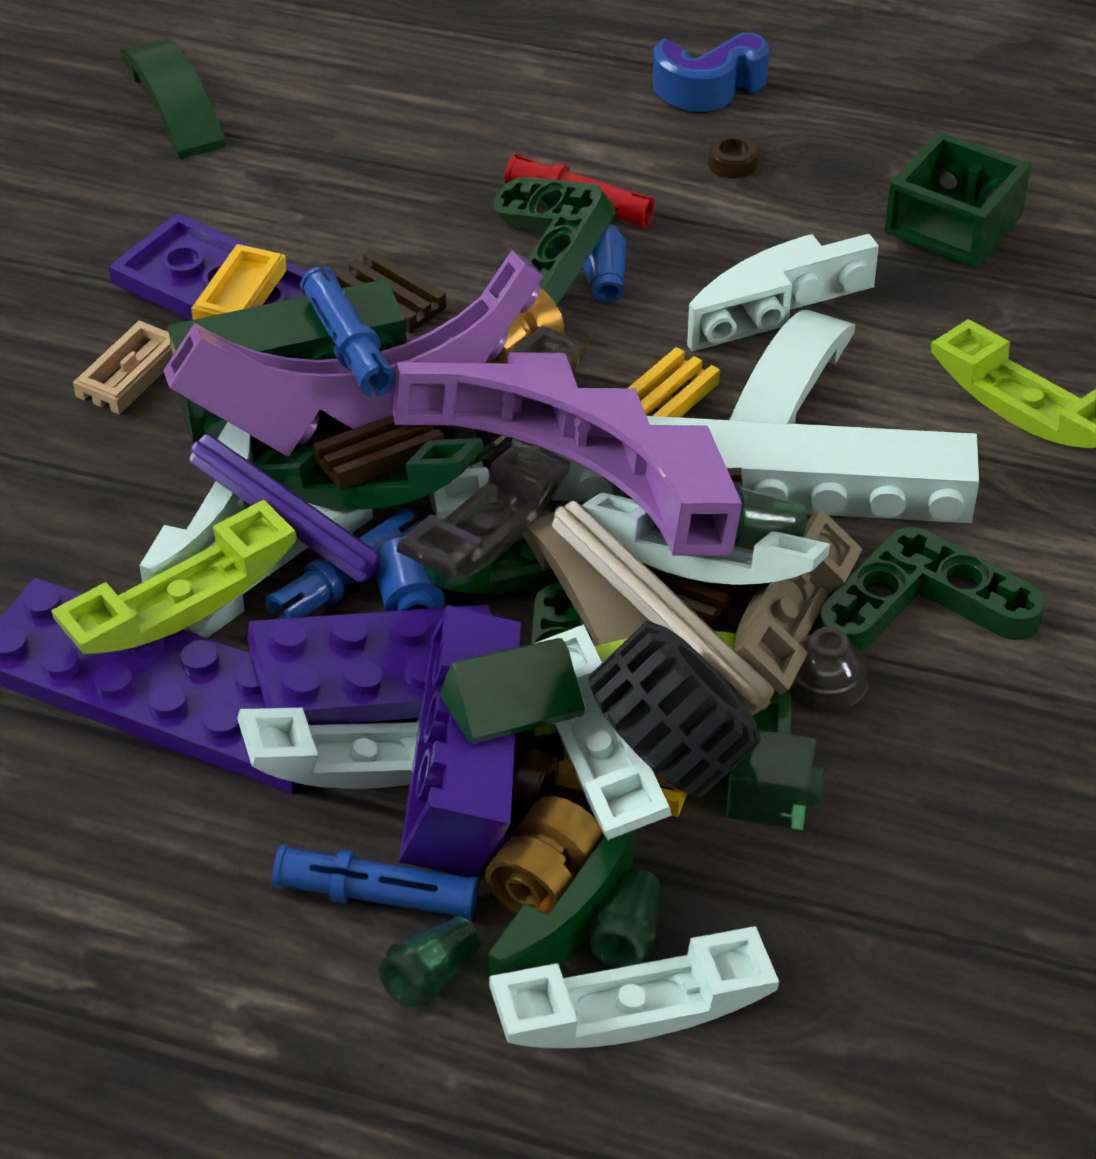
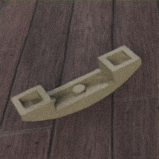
M822 509L815 512L795 536L829 543V556L811 572L781 581L761 583L743 614L735 636V651L767 680L780 695L789 690L808 654L802 647V644L829 593L846 582L862 551V548Z
M554 513L520 523V531L543 571L552 568L589 631L594 647L629 638L646 621H649L553 529Z

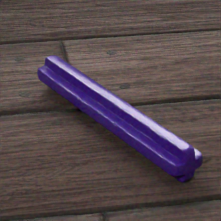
M204 435L199 441L193 443L190 448L192 452L190 462L251 506L265 500L296 531L298 540L357 582L365 583L372 575L376 574L380 567L379 562L381 559L380 554L214 436Z

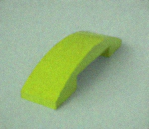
M969 319L931 342V352L948 373L980 403L1011 424L1055 443L1080 448H1096V389L1081 399L1009 360L1010 341Z
M262 500L212 526L216 540L215 545L120 595H117L105 582L51 610L53 618L83 654L120 651L162 639L208 617L253 586L273 568L297 541L296 531L265 500Z

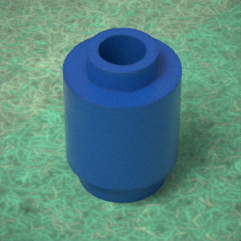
M398 537L386 542L378 552L381 556L380 567L375 574L385 612L443 608L445 602L443 590L432 583L412 545V537Z

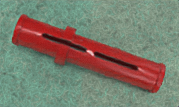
M515 153L510 158L505 170V184L520 177L596 184L614 204L615 214L613 218L636 225L642 229L649 225L654 213V197L645 196L570 172L567 165L558 162L551 166Z

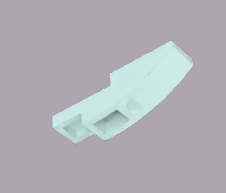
M813 234L764 250L738 263L713 280L689 303L687 346L693 352L781 328L789 320L791 309L873 288L879 245L870 234L821 246Z

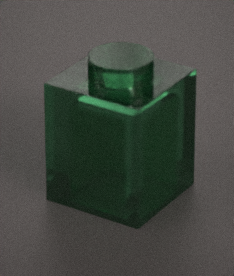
M758 730L761 743L730 771L726 818L803 830L808 804L820 806L826 767L814 765L817 739Z

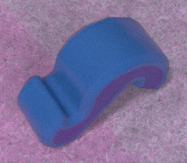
M742 32L699 58L693 59L685 49L663 38L653 47V90L658 97L668 104L687 112L709 113L719 110L733 100L736 89H745L748 93L754 94L767 84L770 45L760 35Z

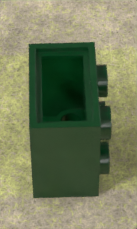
M938 131L890 182L884 233L905 240L909 244L949 257L956 262L965 263L977 268L1023 215L1031 164Z

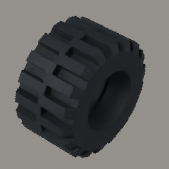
M646 621L588 677L589 685L598 707L628 746L665 781L695 797L701 798L761 743V737L753 716L727 682L685 640L672 630L657 623Z

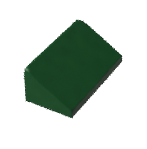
M562 638L457 661L450 666L440 692V697L470 745L582 717L585 712L570 652Z

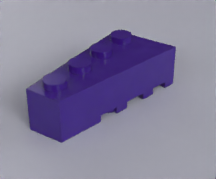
M449 605L446 606L431 638L399 855L400 863L470 878L471 876L477 877L488 858H495L501 850L505 831L511 821L515 733L470 745L440 697V692L449 668L453 663L520 647L521 622Z

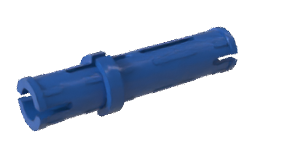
M319 267L310 269L301 280V289L313 305L329 336L336 344L334 353L342 366L352 371L363 394L372 397L373 390L377 397L386 394L394 386L396 374L379 350L381 342L372 328L363 324L359 314L346 293L342 290L334 272L330 268L324 267L323 274Z
M402 508L395 515L359 539L379 552L386 542L398 537L413 538L414 536L424 535V529L419 521L404 532H400L399 530L404 528L406 523L416 517L409 509ZM318 558L304 568L302 576L277 592L269 594L266 597V607L269 614L272 615L285 605L291 603L292 606L284 611L285 613L276 619L302 618L322 604L331 606L344 596V590L357 581L328 560Z
M281 844L276 853L272 873V884L274 887H288L329 894L331 902L346 904L349 898L406 909L458 916L466 920H472L475 912L479 889L478 877L471 876L468 878L421 870L414 867H403L356 859L354 851L342 849L339 850L337 855L290 848L288 847L289 845Z

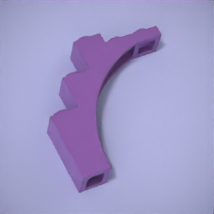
M511 250L482 295L461 313L425 335L380 352L395 374L397 362L485 363L486 360H493L505 346L508 338L507 330L518 313H525L534 304L540 292L539 283L544 275L530 261ZM196 323L193 324L163 370L169 388L289 457L297 443L303 445L313 435L319 422V416L317 415L319 410L324 411L352 429L393 415L395 384L382 396L377 397L373 390L372 397H368L362 393L352 371L342 366L338 359L311 360L286 358L258 352L230 342Z
M509 352L508 364L397 362L392 411L395 425H454L508 436L543 447L593 470L633 498L660 529L672 556H732L742 502L708 426L650 425L636 389L578 388L566 353Z

